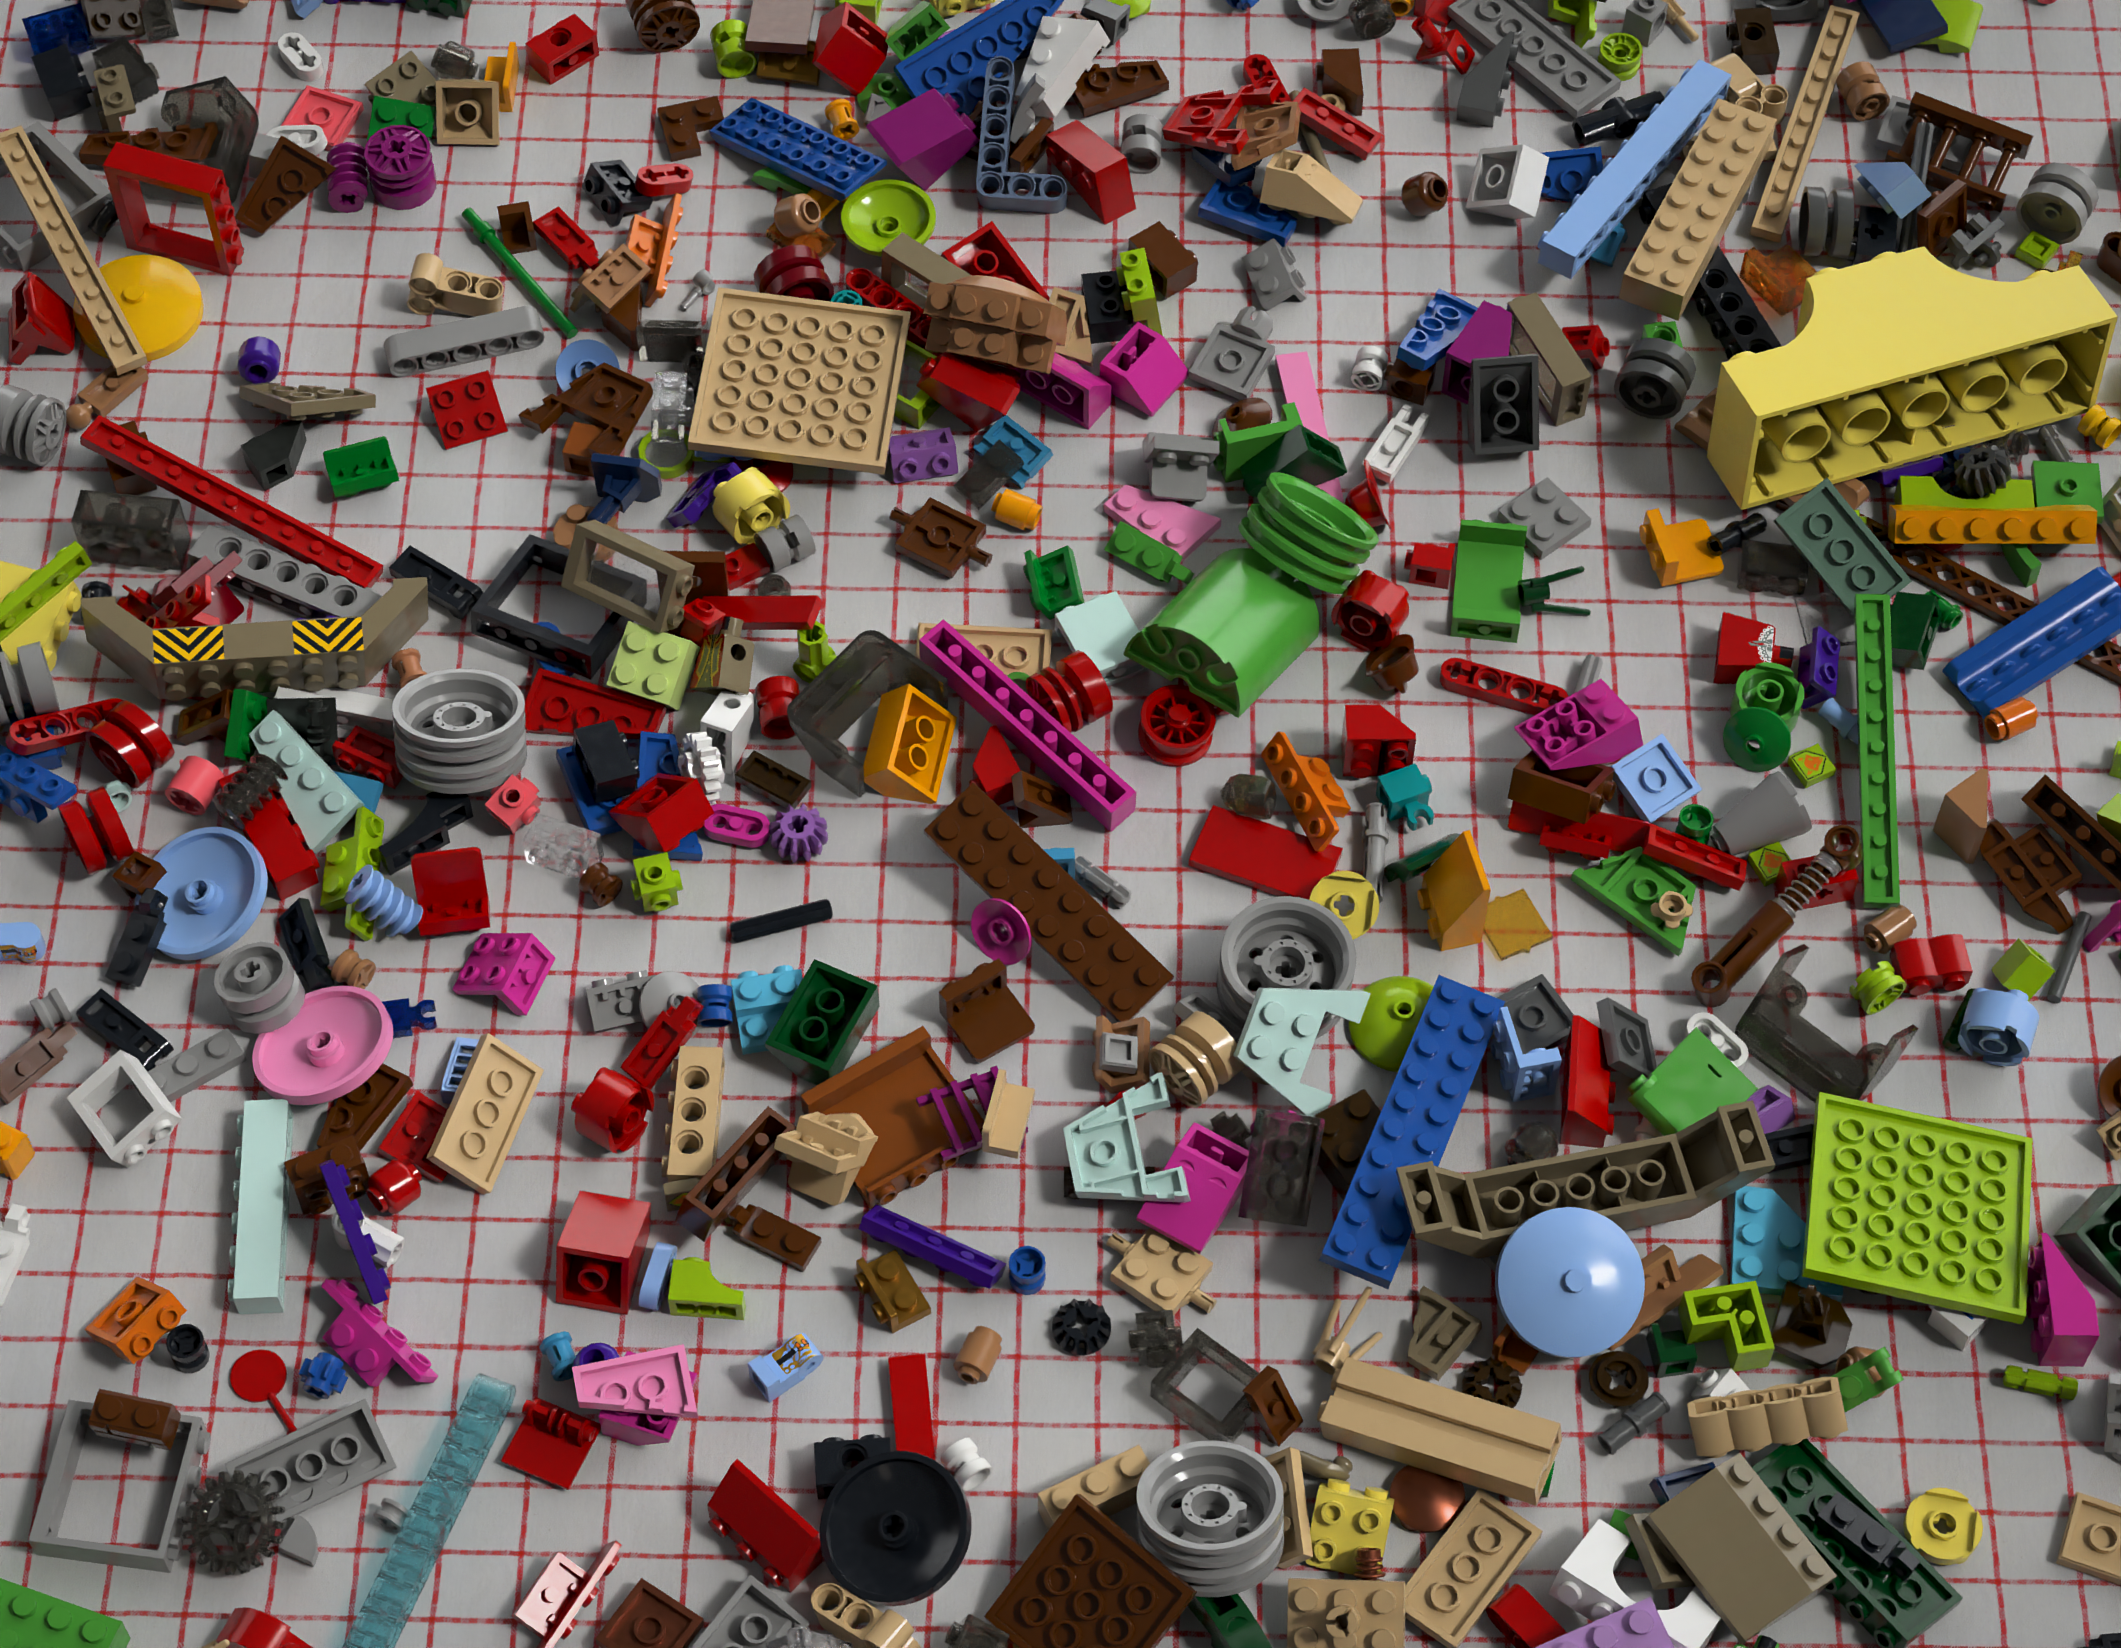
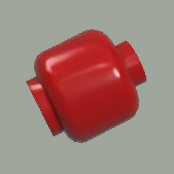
M393 1159L369 1176V1188L366 1189V1194L378 1211L397 1214L421 1196L419 1182L422 1180V1176L412 1163L409 1162L405 1165L403 1162Z

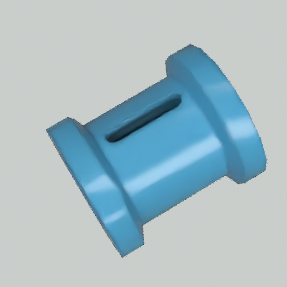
M566 1331L548 1336L539 1346L542 1354L547 1355L553 1370L551 1374L555 1381H565L573 1378L572 1367L576 1355L570 1344L572 1341L571 1335Z

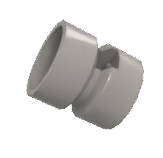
M1136 114L1127 118L1123 123L1121 153L1127 158L1130 172L1146 174L1153 172L1160 165L1163 125L1154 116Z
M797 514L781 521L778 529L770 526L754 535L756 546L773 573L789 566L792 558L800 561L816 552L810 530L804 520Z

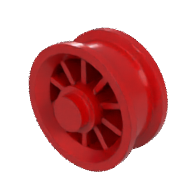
M1168 685L1153 691L1146 698L1141 709L1138 727V739L1141 747L1152 759L1165 765L1186 766L1197 762L1208 752L1212 743L1216 722L1214 707L1210 702L1190 692L1188 686Z

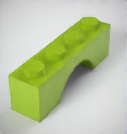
M1900 475L1894 493L1895 505H1930L1984 509L2035 507L2032 480L2011 479L2006 482V488L1997 489L1995 494L1988 493L1984 497L1976 499H1962L1945 492L1931 476Z

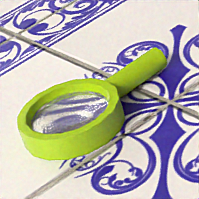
M672 427L657 428L650 431L642 438L638 447L639 459H643L659 469L661 479H671L683 475L691 468L693 461L730 463L731 457H721V459L715 461H707L702 459V457H696L694 450H688V434Z

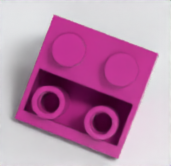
M1139 322L1128 331L1100 362V376L1112 385L1111 394L1151 417L1189 377V370L1165 337Z
M627 1351L625 1356L633 1355L636 1353ZM689 1371L693 1388L697 1379V1373ZM601 1410L598 1416L603 1435L636 1446L669 1443L680 1418L676 1416Z

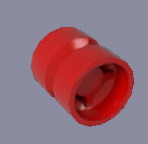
M772 676L759 682L755 688L757 706L760 708L758 713L761 733L767 738L776 740L789 739L801 733L804 729L802 707L800 706L798 682L788 676Z

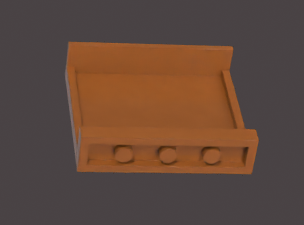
M924 1026L801 1094L802 1112L804 1115L817 1111L825 1115L857 1113L871 1128L874 1135L878 1136L877 1142H875L865 1165L861 1166L853 1182L854 1187L870 1209L876 1204H888L896 1198L899 1192L910 1186L916 1187L921 1185L928 1179L930 1174L941 1168L948 1169L958 1162L960 1157L967 1154L964 1153L945 1161L942 1160L940 1152L952 1148L947 1133L933 1102L921 1107L916 1102V1098L929 1094L930 1089L937 1088V1090L950 1086V1082L955 1081L932 1049L931 1036ZM962 1091L982 1135L984 1119ZM953 1095L943 1098L942 1101L961 1143L973 1140ZM981 1147V1148H978V1149H975V1150H972V1151H973V1152L979 1151V1150L982 1149V1147Z

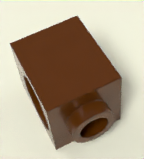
M1396 358L1395 363L1389 362L1384 375V380L1388 381L1387 395L1424 406L1434 383L1436 363L1421 371L1411 368L1406 362Z

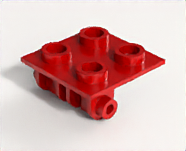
M488 370L426 388L430 409L434 413L445 450L508 432Z
M535 1397L533 1401L526 1400L522 1408V1414H525V1417L503 1455L501 1462L569 1491L601 1430L600 1423L538 1397Z

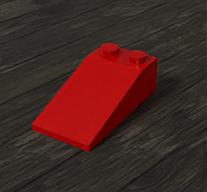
M992 221L941 254V257L972 276L983 275L1009 280L1033 290L1048 301L1050 299Z

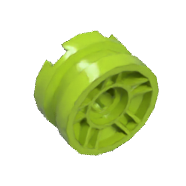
M1627 33L1609 34L1600 44L1597 61L1621 81L1632 79L1637 75L1638 69H1640V60L1643 53L1642 45L1633 35Z
M1888 961L1878 962L1876 964L1878 968L1875 970L1866 969L1855 979L1858 985L1856 987L1854 985L1850 986V994L1855 1000L1862 1001L1861 1007L1867 1014L1872 1015L1885 1009L1906 988V982L1900 975H1894L1895 970Z

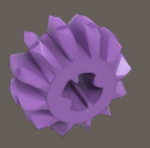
M804 803L796 810L789 804L787 813L777 811L775 821L771 822L769 826L771 846L773 849H778L781 859L790 855L793 863L797 861L798 857H804L809 862L811 853L821 855L822 845L827 844L828 841L826 820L824 817L819 816L817 808L807 811Z

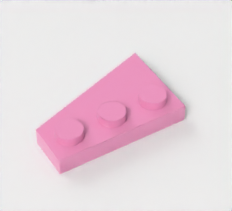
M1126 484L1104 503V512L1118 523L1122 521L1177 551L1183 557L1181 562L1221 527V518L1171 500L1154 498L1150 493Z
M684 1344L572 1367L579 1408L698 1419Z

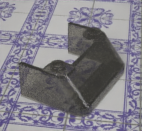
M867 630L860 633L789 704L787 708L788 723L817 767L861 798L864 794V765L850 756L847 747L838 739L878 698H881L882 694L908 683L947 710L948 679L881 632Z
M1802 944L1781 955L1736 1025L1735 1034L1746 1044L1749 1054L1814 1103H1816L1819 1092L1863 1101L1891 1071L1919 1028L1911 1025L1894 1034L1886 1046L1878 1042H1872L1863 1046L1856 1056L1852 1055L1800 1016L1807 1004L1808 995L1805 987L1792 977V974L1809 949L1808 946Z

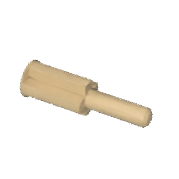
M1662 0L1668 4L1666 19L1671 25L1674 26L1677 23L1692 42L1698 40L1699 35L1683 17L1686 13L1675 0Z

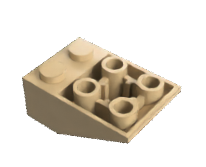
M1283 149L1274 154L1266 167L1260 203L1268 204L1267 206L1273 210L1283 211L1289 209L1298 211V214L1303 217L1314 218L1319 216L1327 218L1333 224L1345 225L1347 223L1352 224L1363 204V199L1310 155Z

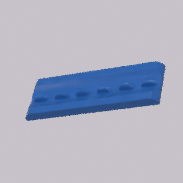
M750 98L709 130L710 135L718 144L838 201L846 199L868 178L874 176L887 165V160L754 98Z
M2097 567L1951 660L1943 668L1942 672L1984 719L1987 715H1990L1992 709L2024 696L2120 634L2121 588L2103 567Z

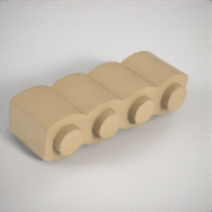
M1838 1377L1815 1378L1801 1384H1780L1764 1390L1740 1391L1725 1397H1705L1687 1403L1697 1456L1719 1458L1734 1449L1755 1452L1771 1443H1782L1783 1445L1790 1446L1798 1444L1810 1436L1832 1439L1848 1430Z

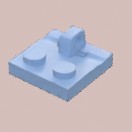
M1663 733L1611 766V768L1615 769L1614 782H1616L1639 818L1649 823H1653L1702 790Z

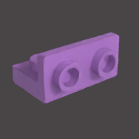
M950 427L891 436L888 454L895 483L958 473L956 444Z

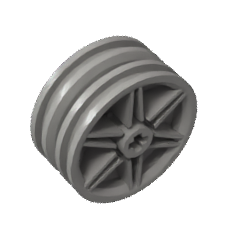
M459 668L441 670L420 676L407 683L400 689L393 700L392 717L396 765L399 772L416 786L433 792L447 794L476 793L504 784L512 774L516 776L524 767L527 760L525 700L521 690L507 678L479 669Z
M1279 896L1263 899L1248 906L1232 920L1224 934L1221 945L1216 983L1218 998L1224 1012L1244 1026L1258 988L1351 991L1356 969V950L1352 936L1344 923L1333 912L1308 899ZM1252 951H1256L1258 955L1254 959L1249 957V953ZM1317 954L1321 956L1323 962L1315 963L1312 955ZM1325 1012L1316 1039L1330 1031L1339 1022L1341 1017Z
M1215 1440L1196 1441L1164 1452L1154 1459L1143 1472L1136 1492L1138 1543L1197 1591L1195 1596L1223 1597L1238 1594L1258 1585L1274 1571L1281 1559L1284 1548V1495L1282 1482L1277 1471L1263 1456L1247 1447L1231 1442ZM1178 1504L1180 1508H1173L1172 1506Z

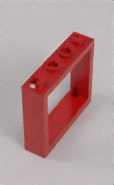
M120 142L115 143L103 164V168L127 248L232 276L237 265L242 263L241 258L245 249L242 247L239 235L240 229L236 224L234 207L231 204L229 187L226 185L223 170ZM139 181L202 198L213 241L151 224Z

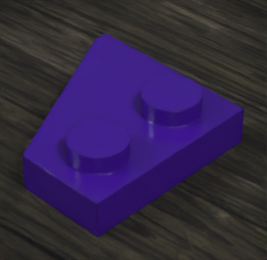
M734 462L702 473L666 519L674 528L687 523L689 525L694 524L703 515V510L716 498L713 495L716 486L721 482H728L731 478L740 474L742 470Z

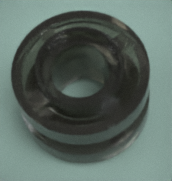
M1354 0L1348 9V15L1353 23L1354 30L1357 36L1362 39L1372 40L1380 38L1390 32L1396 23V16L1389 0Z

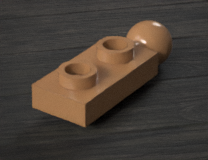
M111 365L77 394L81 404H73L66 410V423L73 429L81 430L90 424L93 412L105 417L149 379L147 370L140 366L117 375Z

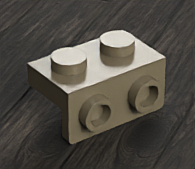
M120 64L93 71L97 88L92 89L96 107H103L102 111H97L102 130L109 128L110 132L122 131L119 117L136 113L125 67Z

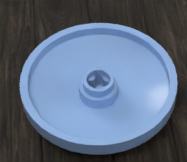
M223 827L195 829L171 841L153 858V860L161 863L167 871L153 888L168 897L163 910L165 913L163 921L167 925L157 946V949L165 955L180 960H198L220 953L237 942L252 926L260 913L267 892L268 878L266 865L257 848L238 832ZM136 894L135 906L139 905L141 898L138 894Z
M1562 1207L1547 1210L1529 1218L1510 1235L1497 1261L1495 1291L1501 1313L1506 1322L1526 1344L1551 1356L1577 1358L1604 1351L1617 1343L1630 1330L1642 1306L1645 1279L1642 1262L1634 1244L1617 1224L1607 1217L1588 1209Z

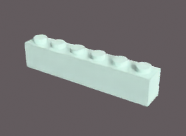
M285 1099L244 1101V1114L238 1115L237 1119L238 1135L242 1136V1147H236L235 1152L236 1167L240 1169V1179L234 1180L233 1191L234 1199L239 1201L238 1212L232 1213V1232L237 1234L236 1245L230 1247L231 1268H235L234 1279L228 1280L229 1301H234L239 1314L284 1312L290 1178L284 1162L292 1157L294 1118L291 1106Z

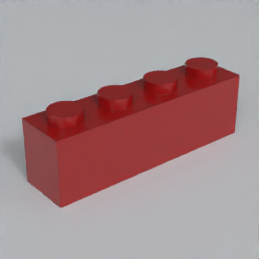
M254 763L219 779L218 782L225 802L246 839L257 848L263 857L267 877L280 900L282 901L318 884L319 881L315 870L320 868L319 862L312 849L306 851L302 843L305 842V838L297 823L290 824L288 817L291 814L284 799H276L273 794L277 790L268 772L262 774L258 765Z

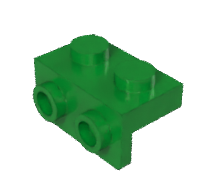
M385 436L323 452L324 462L335 497H351L362 490L385 488L393 482L399 481L388 440Z
M1068 545L1039 558L1031 550L1024 552L1026 565L1023 566V570L1031 584L1032 592H1029V598L1036 611L1040 610L1051 620L1055 618L1056 613H1059L1064 608L1085 603L1074 552Z

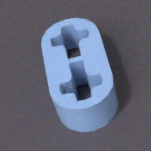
M663 1242L656 1243L640 1289V1307L656 1311L660 1309L671 1278L673 1259L677 1257L676 1245Z

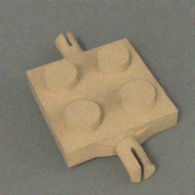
M1151 1228L1147 1230L1141 1239L1132 1244L1116 1232L1109 1237L1106 1245L1123 1255L1122 1261L1111 1272L1110 1281L1169 1321L1181 1307L1189 1304V1302H1193L1207 1313H1210L1211 1309L1215 1307L1217 1300L1200 1290L1202 1281L1213 1268V1262L1201 1254L1199 1255Z

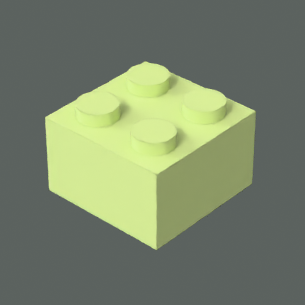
M628 621L606 685L616 691L660 703L667 708L679 711L700 647L690 640L665 632L658 633L646 626Z

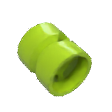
M736 19L719 22L710 32L717 69L722 76L733 79L750 74L756 66L754 51L745 50L748 26L746 23Z

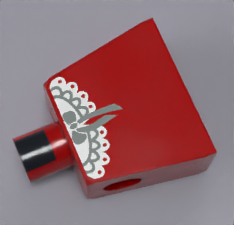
M1723 612L1718 630L1713 683L1736 684L1743 671L1746 670L1747 672L1755 668L1756 664L1763 662L1777 663L1791 668L1794 648L1774 645L1776 628L1773 625Z

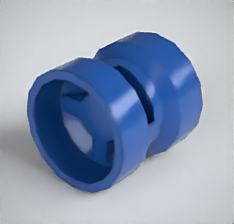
M707 984L697 988V1000L704 1006L697 1017L698 1025L704 1027H725L733 1023V1012L729 1009V1002L733 998L731 986Z
M1023 1246L1014 1250L1010 1255L1009 1281L1013 1290L1019 1294H1035L1044 1286L1046 1262L1040 1250L1031 1246Z

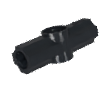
M1653 91L1627 101L1623 97H1614L1607 101L1601 110L1573 119L1572 127L1575 138L1579 144L1583 143L1584 145L1613 134L1620 139L1626 138L1634 133L1641 121L1645 122L1649 118L1654 105L1657 103L1661 104L1664 101V96L1660 91Z

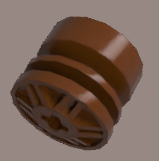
M625 0L639 41L645 48L651 51L669 52L687 45L698 33L700 19L692 0Z

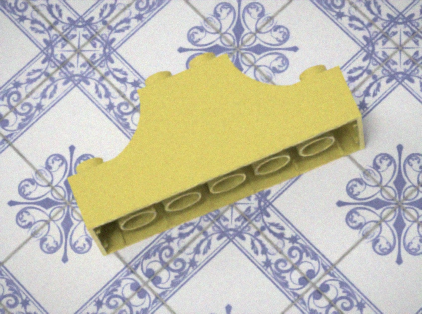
M1923 246L1901 253L1884 252L1875 256L1871 261L1842 269L1833 267L1822 269L1812 277L1806 278L1795 339L1785 346L1759 353L1741 352L1731 357L1728 361L1721 363L1707 458L1739 508L1744 510L1811 491L1825 478H1828L1832 484L1872 474L1878 472V470H1886L1907 462L1918 461L1933 455H1939L2084 414L2096 403L2118 316L2079 265L2055 272L2037 271L2019 282L1993 281L1956 271L1937 260Z

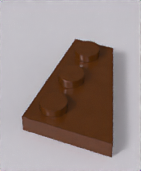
M1157 60L1121 62L1117 67L1100 68L1099 64H1094L1089 72L1085 70L1075 83L1077 88L1073 92L1072 97L1083 116L1087 117L1169 90V80Z
M280 136L235 218L259 233L265 234L338 168L286 137Z

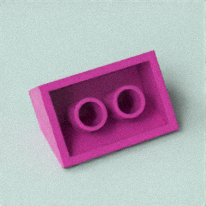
M1056 352L1054 353L1050 374L1010 367V369L1020 373V380L1017 384L1020 385L1021 391L1088 430L1111 405V384L1103 377L1093 375L1083 369L1077 362L1069 361Z

